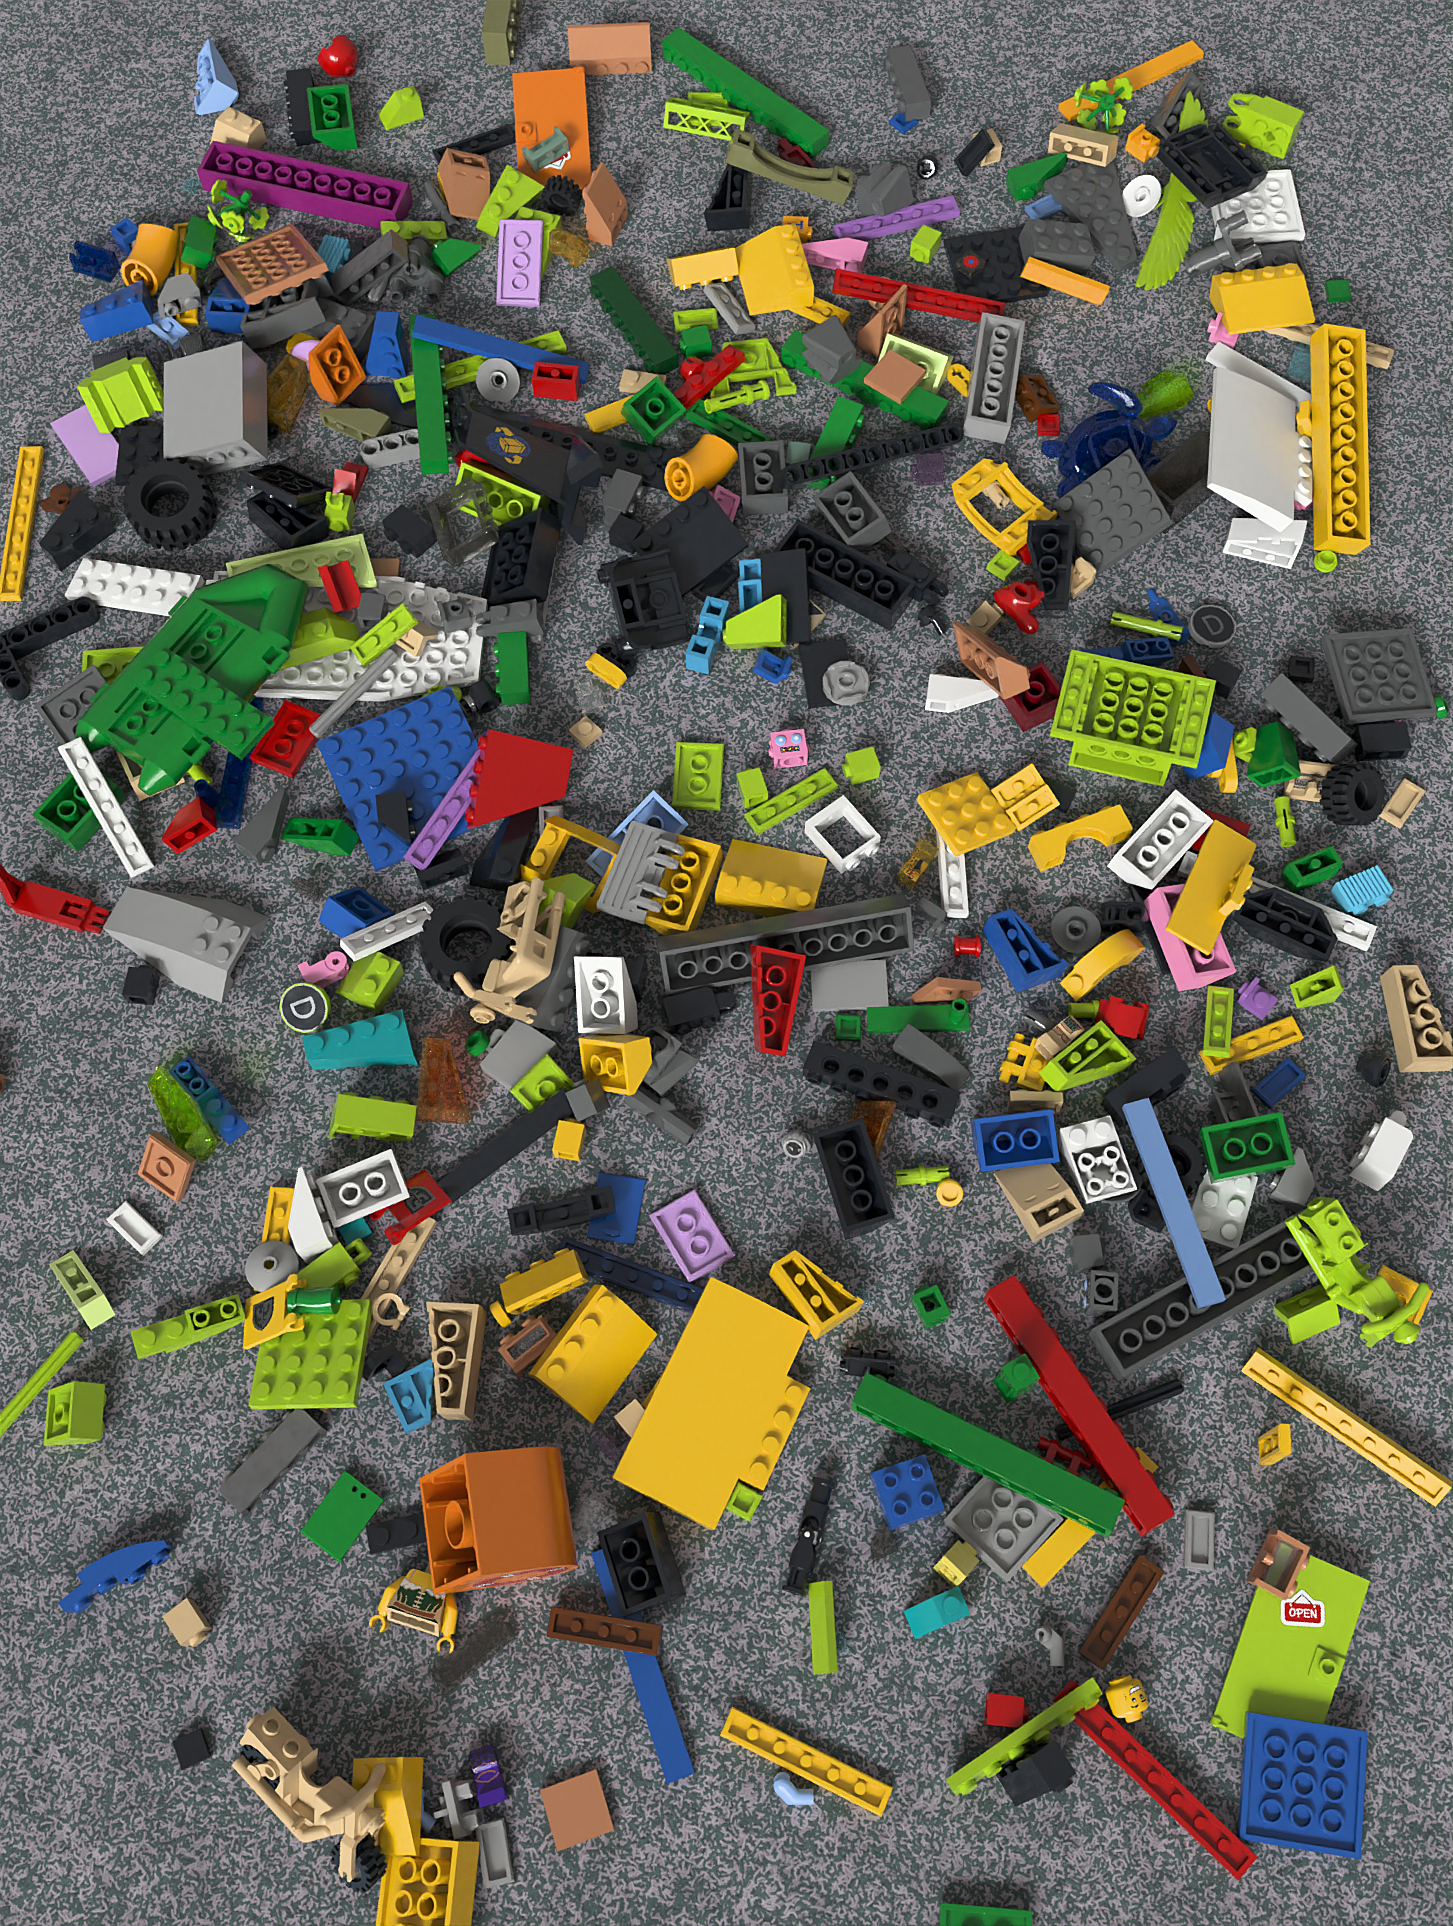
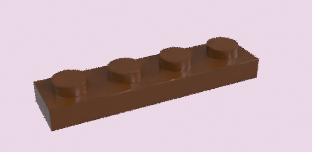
M1141 1554L1138 1555L1078 1653L1099 1669L1104 1670L1161 1579L1164 1571Z
M551 1607L546 1637L659 1656L664 1625Z

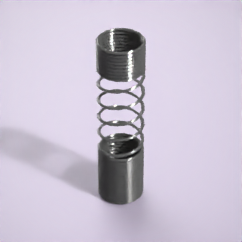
M200 333L193 336H184L181 339L178 338L181 358L183 353L185 356H189L197 352L207 351L203 336ZM167 340L169 358L171 361L172 356L174 359L176 357L173 353L169 340ZM155 343L159 362L158 370L151 359L147 346L144 345L148 361L150 360L153 368L157 372H159L161 369L160 357L163 363L165 362V360L162 356L158 343ZM133 347L134 356L136 358L138 357L135 347ZM125 348L119 351L92 355L94 370L125 357L128 361L131 360L129 350Z

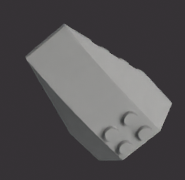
M126 887L105 923L103 930L131 949L178 986L223 1003L234 984V980L230 976L233 968L250 938L258 939L269 917L227 900Z

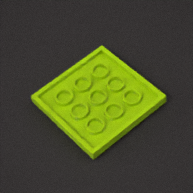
M370 1299L342 1300L337 1314L315 1315L314 1313L297 1315V1319L305 1318V1325L302 1330L286 1332L261 1343L248 1406L252 1410L357 1407L373 1302Z

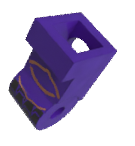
M490 1744L470 1751V1761L475 1775L474 1780L480 1808L509 1800L494 1745Z

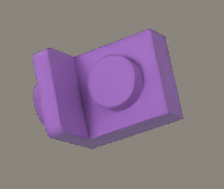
M1256 976L1251 983L1247 980L1240 988L1238 993L1241 996L1237 1003L1260 1020H1263L1277 1003L1278 999L1258 985L1261 979Z

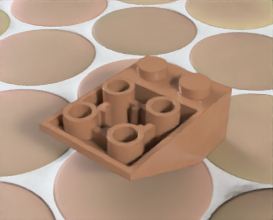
M447 148L438 166L450 214L479 220V216L490 197V171L486 157Z
M600 162L597 170H594L591 175L590 183L583 189L582 197L585 199L584 214L587 218L586 230L588 231L589 240L613 246L628 217L627 200L605 164Z

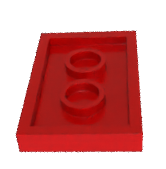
M285 700L273 719L275 724L261 738L250 756L251 761L294 779L318 740L310 732L309 728L321 714Z

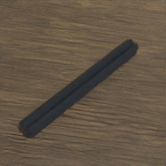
M1179 1379L1171 1380L1108 1405L1107 1413L1112 1421L1181 1394L1184 1391L1183 1385ZM1066 1423L1060 1424L1055 1428L1059 1440L1074 1436Z

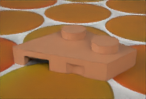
M936 977L912 994L913 1004L954 1001L957 998H962L968 1002L972 1000V997L981 992V984L978 981Z

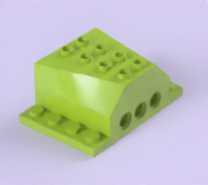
M1071 649L1050 736L1074 741L1068 763L1069 766L1164 787L1172 763L1195 769L1198 766L1216 680Z

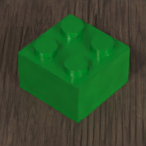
M657 376L623 404L621 411L624 418L647 444L652 445L681 422L686 413L685 407Z

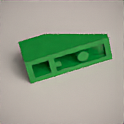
M1062 152L1008 169L1006 186L1015 201L1031 199L1043 189L1046 180L1059 175L1064 170L1067 153Z
M290 818L280 838L330 855L351 856L359 834L343 820Z

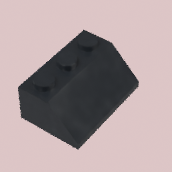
M660 1511L643 1512L597 1532L623 1617L663 1605L686 1595Z

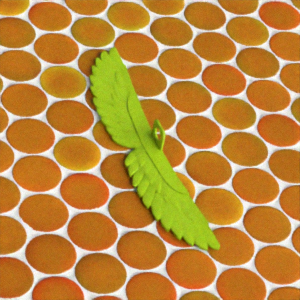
M1191 91L1186 94L1183 111L1180 116L1179 132L1198 124H1206L1208 127V120H1205L1204 109L1200 110V102L1197 98L1194 100ZM1172 172L1169 183L1161 189V194L1164 193L1163 197L1152 209L1155 210L1163 204L1149 245L1141 261V267L1135 284L1138 288L1145 284L1144 290L1157 289L1160 285L1165 286L1168 279L1171 281L1174 278L1175 272L1180 270V260L1184 261L1183 258L1186 257V252L1189 249L1188 242H1191V233L1193 232L1195 220L1186 202H1194L1198 199Z

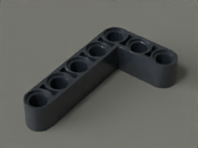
M79 597L0 633V681L12 699L17 701L24 700L31 691L17 659L98 622L100 618L99 611L89 597Z

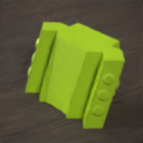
M125 357L91 371V376L83 379L77 386L100 433H111L115 427H125L130 422L150 417L154 411L164 410V392L147 357H136L129 361Z

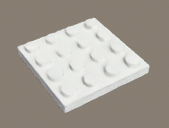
M1290 169L1267 171L1268 174L1265 180L1254 190L1211 207L1215 228L1217 220L1227 219L1244 210L1249 223L1230 231L1229 237L1233 245L1240 244L1251 237L1254 243L1303 241L1305 230Z

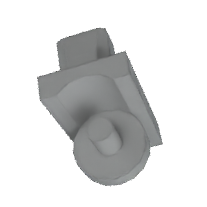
M463 1777L442 1783L444 1796L439 1798L441 1810L433 1813L434 1819L443 1816L445 1828L452 1827L454 1840L475 1833V1829L485 1824L481 1808L470 1811L467 1798L478 1795L475 1780H463Z

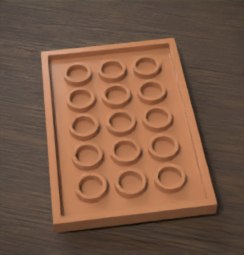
M293 224L215 256L217 264L247 305L258 304L265 297L270 295L277 296L286 288L298 287L303 284V281L310 278H319L324 272L329 271L325 261Z

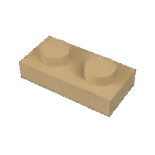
M624 369L619 391L636 394L656 376L666 385L667 375Z
M1024 1089L1010 1091L1007 1103L1008 1113L1053 1109V1114L1060 1115L1063 1104V1092L1051 1090L1034 1092Z

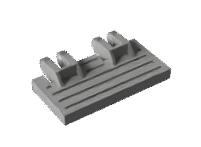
M631 820L597 902V910L643 925L648 914L647 911L641 910L639 907L659 913L662 908L661 904L643 896L647 894L661 899L666 898L668 892L659 887L665 874V868L656 866V864L672 869L678 868L679 861L661 854L664 851L673 855H683L685 849L677 844L678 835Z

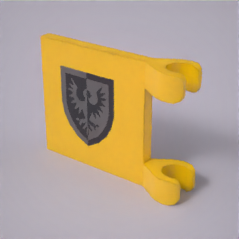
M291 1274L285 1282L246 1299L244 1349L252 1348L283 1333L299 1331L304 1328L305 1318L297 1319L295 1313L288 1314L287 1296L291 1289H306L305 1278L298 1280L299 1276L297 1274Z

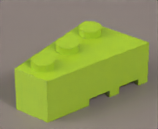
M507 165L479 216L476 228L495 238L499 235L500 219L515 220L521 206L529 208L541 198L544 186Z
M353 1092L338 1094L332 1107L328 1138H336V1133L352 1134L351 1139H360V1135L376 1137V1140L409 1142L414 1132L416 1105H410V1102L405 1100H396L395 1102L384 1101L385 1099L379 1096H370L369 1098L358 1097L359 1095Z

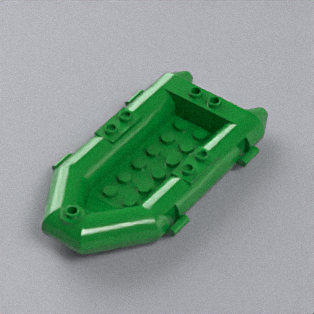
M265 564L198 587L188 597L183 595L168 612L171 617L110 685L104 683L89 700L92 705L79 718L74 740L81 737L90 753L109 746L141 765L142 770L138 788L149 796L177 785L193 765L196 766L212 748L211 744L214 741L133 686L130 679L164 645L250 704L256 697L254 694L272 674H276L290 657L289 654L292 652L309 591L308 584L272 564Z

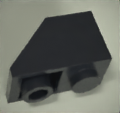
M405 792L375 795L380 826L406 846H410L412 838H416L415 824L410 823L409 814H413L412 799L407 800Z

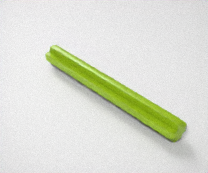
M73 1331L70 1332L0 1412V1437L83 1343V1338Z

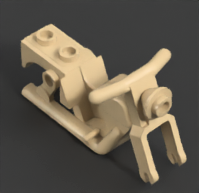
M533 878L531 883L523 881L508 887L504 910L501 914L500 927L497 930L514 939L516 945L510 946V949L514 952L506 961L498 959L491 961L482 985L485 991L473 988L462 972L454 974V980L468 997L479 1002L470 1011V1015L476 1022L486 1024L494 1020L496 1017L494 1011L528 1024L534 1022L530 1016L537 1015V1011L533 1008L516 1005L515 997L549 976L566 895L562 892L554 894L552 905L547 906L537 917L539 904L547 897V894L542 891L544 881L539 878ZM548 921L546 935L543 936L540 934L541 926Z

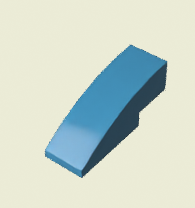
M760 559L739 561L740 614L762 603Z

